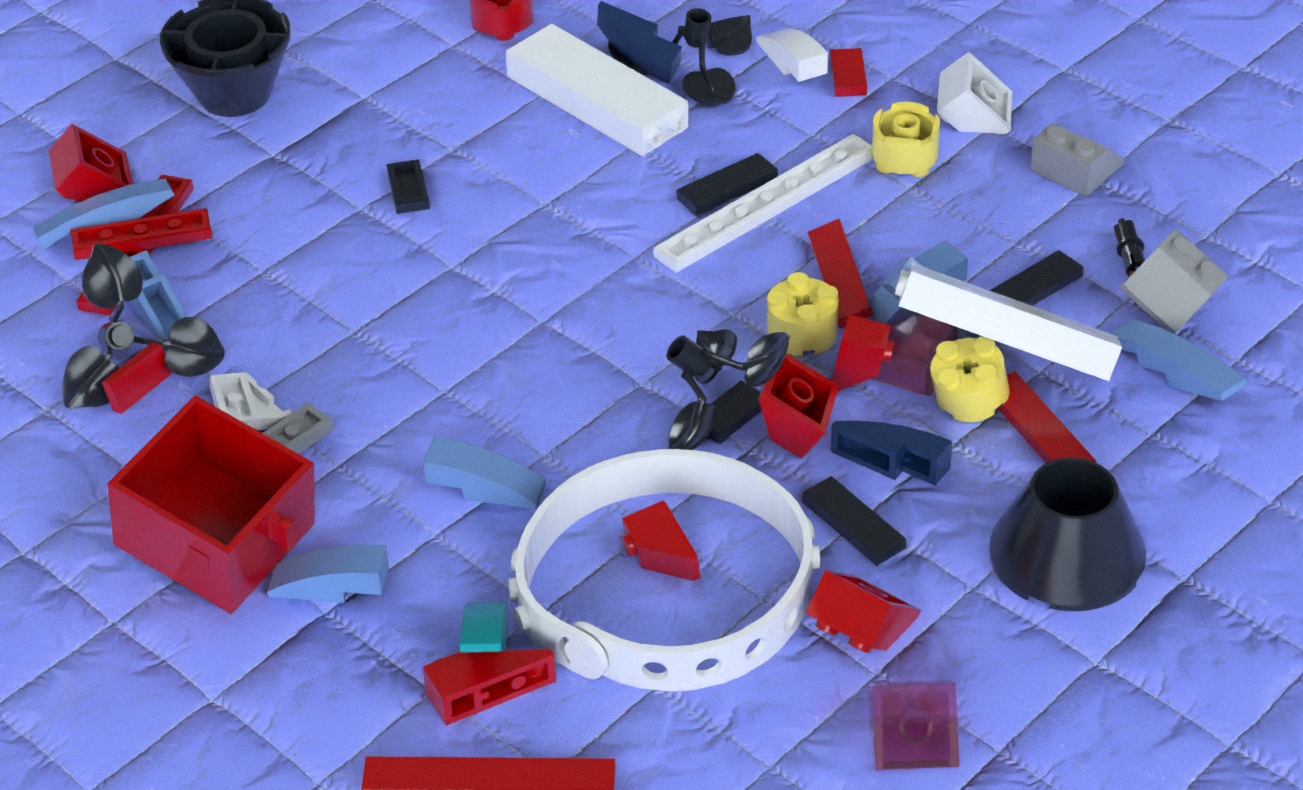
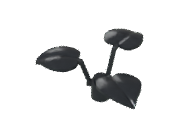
M700 8L691 9L686 13L685 26H678V33L672 40L673 43L678 44L682 36H684L689 46L699 48L700 71H693L685 75L682 81L683 91L689 98L701 103H728L735 94V81L725 69H706L705 44L709 49L715 48L718 53L723 55H739L746 52L752 42L750 15L727 18L711 23L712 17L708 11ZM608 40V49L613 59L642 75H649V73L622 55Z
M95 244L82 274L83 293L90 303L99 308H111L114 305H117L113 316L109 317L110 322L104 324L98 332L99 343L106 355L104 356L102 351L96 346L88 345L80 348L70 357L62 381L64 406L66 408L99 407L110 403L102 381L119 369L118 365L110 362L113 357L112 350H125L132 343L149 345L154 342L168 347L164 355L165 366L171 372L186 377L202 375L214 369L223 360L225 350L214 329L207 322L197 317H184L176 321L170 327L169 340L134 336L130 325L125 322H119L118 319L124 309L123 301L135 300L141 294L143 279L140 269L123 251L109 245Z
M729 329L716 331L698 330L696 343L684 335L677 337L669 346L666 358L683 371L681 378L691 386L697 395V402L689 403L676 416L670 431L668 449L693 450L706 439L713 427L716 418V406L712 403L706 404L707 398L696 381L700 384H707L722 370V366L728 365L742 371L746 370L744 379L750 386H761L772 379L781 367L787 353L790 336L785 332H775L761 337L750 347L746 362H737L731 359L736 350L737 335Z

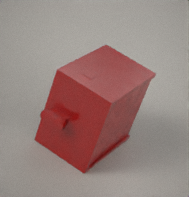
M196 395L107 483L113 545L231 615L275 568L276 563H279L315 524L314 462Z

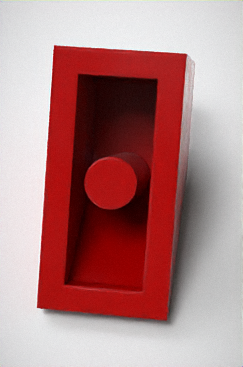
M848 315L832 377V382L839 385L838 391L878 376L882 361L890 362L895 341L888 340L891 325Z
M665 500L622 518L625 534L620 536L623 548L629 557L635 555L643 569L691 581L701 578L698 556Z

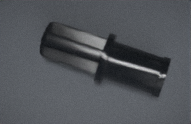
M1124 218L1118 220V224L1114 226L1118 242L1116 250L1117 254L1123 258L1125 271L1129 277V272L1136 271V267H1140L1145 261L1143 255L1144 243L1137 235L1134 222L1132 220L1125 221Z

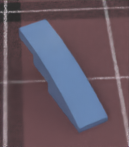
M166 178L131 184L95 195L65 208L33 228L38 241L46 249L69 234L71 229L138 219L172 197L174 193Z
M1131 319L1109 333L1118 337L1122 345L1121 350L1136 353L1139 367L1165 373L1169 387L1223 401L1247 385L1245 377L1219 358L1189 340L1160 327Z

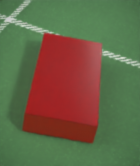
M830 49L829 59L835 96L867 95V80L862 49Z
M152 342L102 381L114 412L124 413L172 374L164 364L165 354L161 344Z

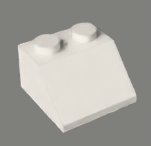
M968 52L940 72L937 112L945 123H950L959 132L1006 134L1011 131L1012 90Z

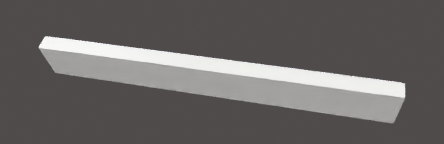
M855 134L846 137L653 247L654 257L675 273L681 271L873 160L872 145Z

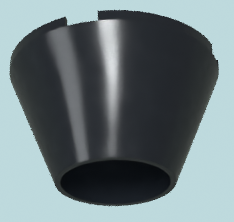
M265 0L198 1L197 8L183 13L181 9L167 20L160 33V46L164 57L206 111L222 117H238L257 111L268 101L290 41L291 28L284 12L280 14L273 9L272 3Z
M1061 458L1042 465L998 520L990 537L989 554L991 564L1003 584L1019 597L1028 601L1030 596L1050 603V609L1087 611L1113 604L1124 598L1136 587V582L1146 565V546L1114 476L1103 466L1081 458Z

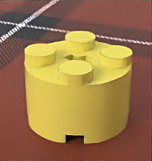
M915 102L891 104V109L883 113V108L878 110L873 118L872 157L876 163V169L885 174L897 173L911 174L915 177L926 176L929 173V168L936 163L939 154L940 119L938 115L935 114L934 117L929 113V107Z
M795 272L790 274L787 280L775 285L767 295V333H787L790 336L787 354L792 356H803V351L814 350V355L825 352L833 346L837 339L838 290L823 281L809 278L805 273Z
M984 336L979 338H963L955 341H944L937 346L930 371L940 410L943 412L945 410L952 414L953 419L960 422H978L995 414L994 410L1002 403L1004 404L1010 394L1004 357L1000 349L995 345L994 340Z

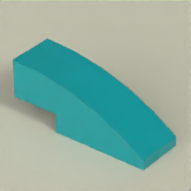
M508 601L467 602L462 618L460 652H495L506 650Z

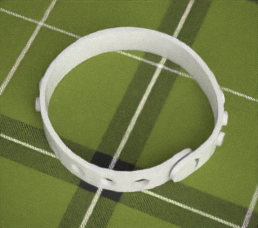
M659 449L635 452L605 460L586 468L558 486L543 501L527 523L518 548L513 550L511 571L516 572V578H508L510 602L518 601V607L514 608V616L518 627L525 631L531 643L537 649H551L554 653L555 662L587 679L595 680L605 676L618 683L640 689L671 692L696 690L726 683L745 675L768 661L786 644L799 627L808 608L812 590V569H820L819 545L813 546L812 544L814 539L813 525L810 519L806 517L799 503L778 482L761 471L738 460L704 451ZM662 493L703 495L738 505L761 517L780 532L791 544L800 562L798 573L789 589L763 617L740 631L723 638L685 646L640 644L621 639L583 621L570 625L546 611L535 600L529 590L534 572L549 547L576 521L599 508L638 496ZM760 638L756 648L746 654L750 644ZM706 659H718L717 664L710 669H696L698 664ZM649 662H657L664 665L667 671L653 673L647 670L644 665Z

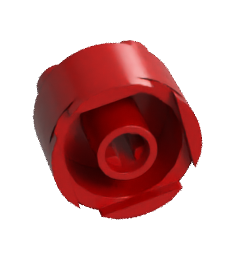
M470 0L473 29L485 34L494 35L498 40H510L514 37L515 33L523 31L533 23L532 0Z

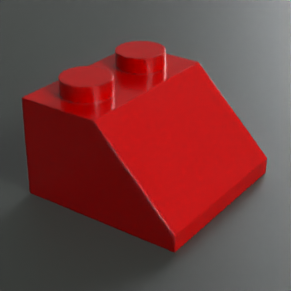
M74 124L68 127L49 150L55 189L66 199L82 202L95 195L133 184L126 152Z
M787 353L774 377L763 384L759 395V402L770 440L802 459L826 433L839 385Z
M825 570L805 613L817 619L815 626L835 636H837L838 632H841L850 637L848 644L863 652L870 653L872 649L887 651L918 618L921 609L858 576Z

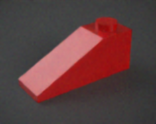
M551 649L457 652L423 666L426 695L446 726L556 682L554 653Z

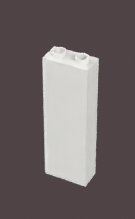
M552 23L505 51L507 77L642 157L688 128L687 100Z
M911 263L909 271L901 270L894 294L899 296L900 307L1107 381L1110 380L1122 349V345L1115 335Z

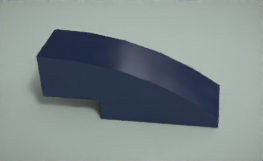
M600 1L598 4L597 26L605 37L633 64L669 84L680 66L682 46L657 36V24Z
M858 420L835 421L831 425L832 453L893 480H896L902 472H905L936 486L951 468L952 441L930 432L907 426Z

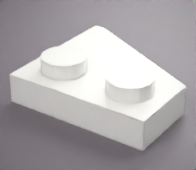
M246 372L210 375L209 387L215 407L256 430H267L293 413L289 409L282 411L274 404V396L266 389L259 387L257 381Z

